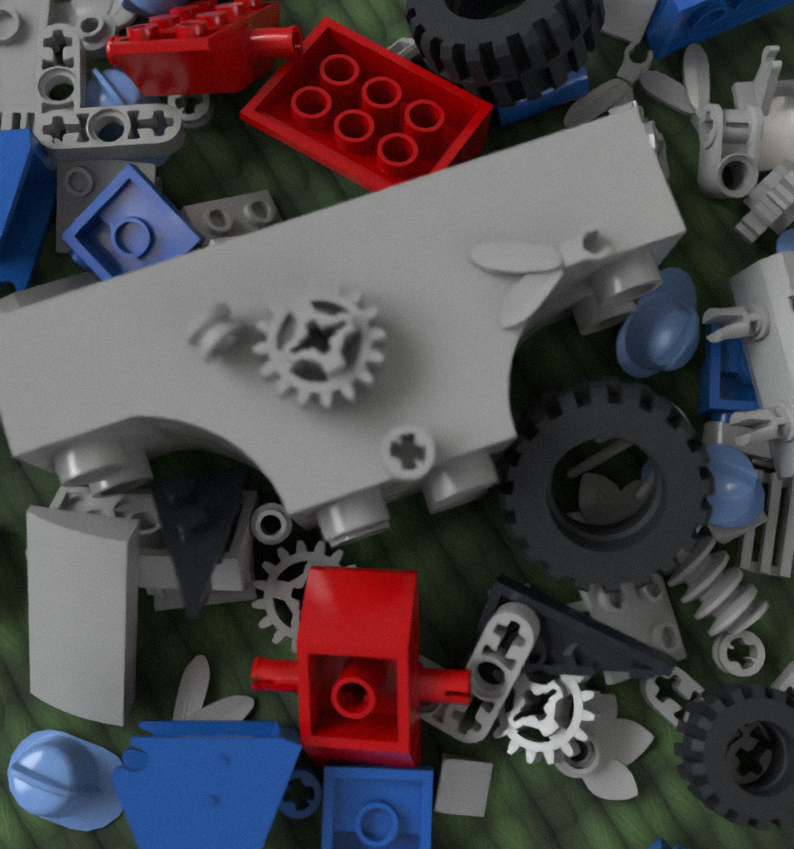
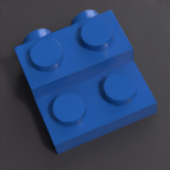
M130 163L60 235L72 248L69 251L71 258L87 272L92 273L94 271L102 281L194 252L206 240L135 164Z
M706 324V336L725 327V325ZM705 336V363L699 367L698 416H711V421L729 423L732 414L735 412L759 410L741 338L712 343Z
M325 762L321 849H431L433 766L418 765L417 768Z

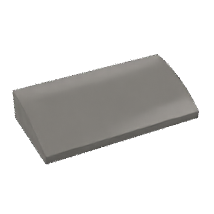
M60 486L49 508L140 520L138 588L179 589L153 505L150 488H138L120 495L96 499L92 497L89 487ZM243 491L240 499L241 512L237 522L231 527V540L222 564H216L211 577L212 590L243 591L254 541L250 524L254 511L258 509V491ZM26 549L25 554H26V558H27V561H28L27 549Z
M30 506L27 509L30 693L41 701L69 714L117 726H124L135 702L140 520Z

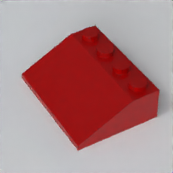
M325 16L304 39L301 58H288L240 111V119L374 193L474 160L486 145L494 105Z

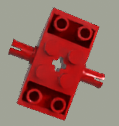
M190 0L187 6L171 8L170 14L150 17L148 24L127 27V36L109 37L106 51L111 66L113 68H122L144 96L235 93L271 71L273 59L301 58L303 39L298 25L278 27L280 17L279 1L233 0V3L218 5V0Z
M311 565L308 569L296 641L297 660L257 656L253 662L251 679H258V681H253L251 684L255 692L298 693L300 741L302 748L316 767H324L325 762H342L417 768L418 765H421V702L453 703L469 706L471 701L472 682H469L472 679L471 669L424 668L423 663L419 662L418 570Z

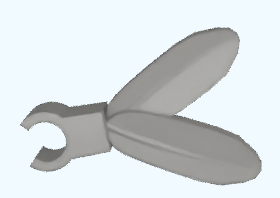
M635 41L630 43L625 49L623 63L616 78L590 91L587 96L578 99L572 104L564 117V126L569 129L594 121L609 109L634 101L632 89L640 76L649 70L652 63L653 50L648 51L646 61L637 64L629 58L635 53L636 47Z
M692 43L687 47L682 58L683 85L665 74L649 70L640 76L638 84L644 93L652 99L676 112L691 117L690 121L699 134L701 113L710 100V74L706 53L699 44Z
M589 225L583 228L578 236L557 245L556 248L537 243L495 240L477 245L471 250L469 254L470 260L474 265L485 271L502 274H525L501 303L498 314V325L500 328L505 330L511 329L526 322L556 286L563 271L566 273L584 265L597 266L607 259L612 248L606 246L602 252L594 254L588 252L583 246L584 240L597 238L601 228L600 225Z
M197 655L187 665L181 678L173 720H243L252 710L254 699L248 695L234 694L202 707L209 684L210 668L207 658L204 655Z

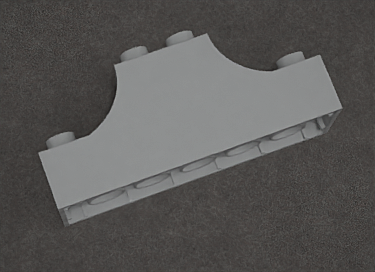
M633 107L1 314L0 415L12 456L59 475L63 487H77L89 484L92 497L98 499L127 493L152 482L154 477L148 460L178 450H194L219 454L247 464L271 480L282 499L288 515L305 531L320 527L325 542H329L331 548L351 544L390 529L389 520L391 518L386 504L418 492H423L430 514L458 507L489 494L487 488L499 482L494 465L516 437L508 398L509 372L513 354L539 328L573 316L581 335L597 333L623 323L628 314L633 315L638 312L634 302L635 299L652 292L662 285L663 280L658 266L686 232L637 108ZM589 225H600L601 228L597 238L584 240L583 246L588 252L594 254L602 252L606 246L612 248L607 259L597 266L584 265L566 273L563 271L556 286L526 322L511 329L505 330L500 328L498 325V314L501 303L525 274H502L485 271L474 265L470 260L469 254L471 250L477 245L495 240L537 243L556 248L557 245L578 236L583 228ZM309 277H315L319 289L328 291L334 278L340 279L342 295L348 297L356 289H360L363 292L364 298L360 309L363 311L367 308L377 307L379 311V320L370 329L377 328L386 332V343L372 348L385 356L383 368L368 367L367 369L374 379V386L371 389H367L357 383L353 387L355 403L351 405L343 399L341 394L334 396L332 411L325 412L320 398H312L311 404L306 410L300 409L297 402L298 393L295 391L287 398L280 399L275 392L280 378L273 381H264L259 370L270 360L256 359L252 348L253 345L267 341V339L257 333L254 327L256 321L265 320L271 322L273 318L265 303L269 299L277 301L281 305L287 302L288 299L284 286L288 284L296 288L299 294L307 292ZM225 303L231 310L229 318L232 321L241 320L246 326V330L240 340L228 352L217 360L205 363L199 356L201 347L198 345L190 346L184 339L185 333L192 323L205 311L217 304ZM327 308L315 309L317 312L332 316L340 313ZM293 320L283 332L280 350L283 349L282 344L292 339L296 326ZM320 335L313 336L310 339L311 347L319 350L321 355L331 350L329 341L325 342L321 339ZM361 338L356 340V345L347 349L344 361L348 370L354 365L359 356ZM305 372L298 376L311 382H327L324 376ZM411 424L423 428L430 434L435 443L436 455L433 466L425 477L418 481L406 483L395 480L387 474L382 466L380 449L383 439L390 430L399 425ZM400 439L401 448L395 445L392 446L390 457L399 458L402 469H415L414 463L416 459L422 463L425 460V451L415 449L414 439Z

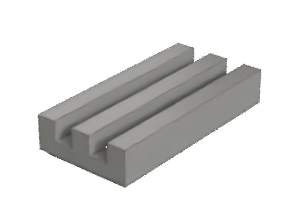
M754 469L761 483L769 485L765 514L769 520L762 524L758 562L751 561L755 527L739 536L734 567L774 577L790 578L794 553V477L778 480L777 474L774 472L770 474L765 473L764 470ZM782 488H785L774 566L771 563Z

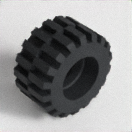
M736 682L721 683L720 690L710 687L701 692L700 694L704 701L701 703L691 701L685 708L691 714L688 723L679 720L675 730L684 734L683 743L674 742V754L683 759V764L678 765L677 769L680 777L690 783L687 789L696 799L703 802L704 806L740 827L745 828L746 825H749L757 831H770V823L781 829L793 825L790 815L794 813V698L787 697L788 693L776 688L743 682V684ZM758 721L766 729L771 740V761L767 770L758 779L746 784H737L731 777L727 767V746L733 734L740 727L750 722Z

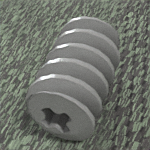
M698 525L696 529L697 533L701 529L702 525ZM712 534L700 537L701 541L693 553H687L682 549L676 555L680 566L675 569L667 584L669 587L682 583L688 585L687 590L680 599L683 604L696 599L702 602L694 615L696 620L711 615L715 618L707 632L710 637L724 632L728 635H735L760 619L770 605L767 600L753 601L757 594V589L753 583L738 586L744 575L739 567L723 570L730 559L726 551H718L709 554L716 540Z

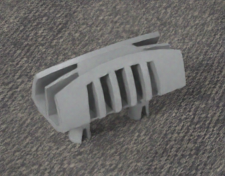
M781 251L757 261L729 278L726 286L732 307L710 308L704 313L702 324L725 325V327L706 336L712 343L741 338L759 410L735 412L729 420V426H751L753 428L752 432L733 439L739 446H749L752 443L768 441L778 480L794 477V251Z

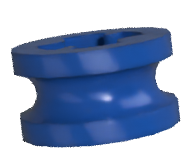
M295 766L286 788L291 789L293 785L292 779L301 778L304 786H313L314 796L309 794L306 799L308 804L298 806L296 798H287L284 791L278 808L286 816L293 819H303L312 815L318 809L323 796V783L314 769L307 766Z

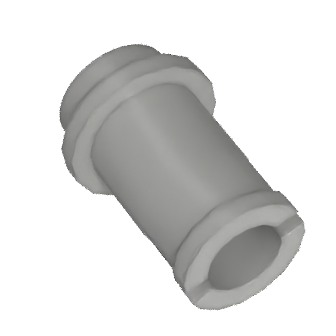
M272 502L261 505L254 511L250 527L258 541L264 544L275 545L288 537L292 530V519L284 505ZM267 515L277 516L281 521V526L274 528L273 531L268 530L269 527L265 524L264 517Z

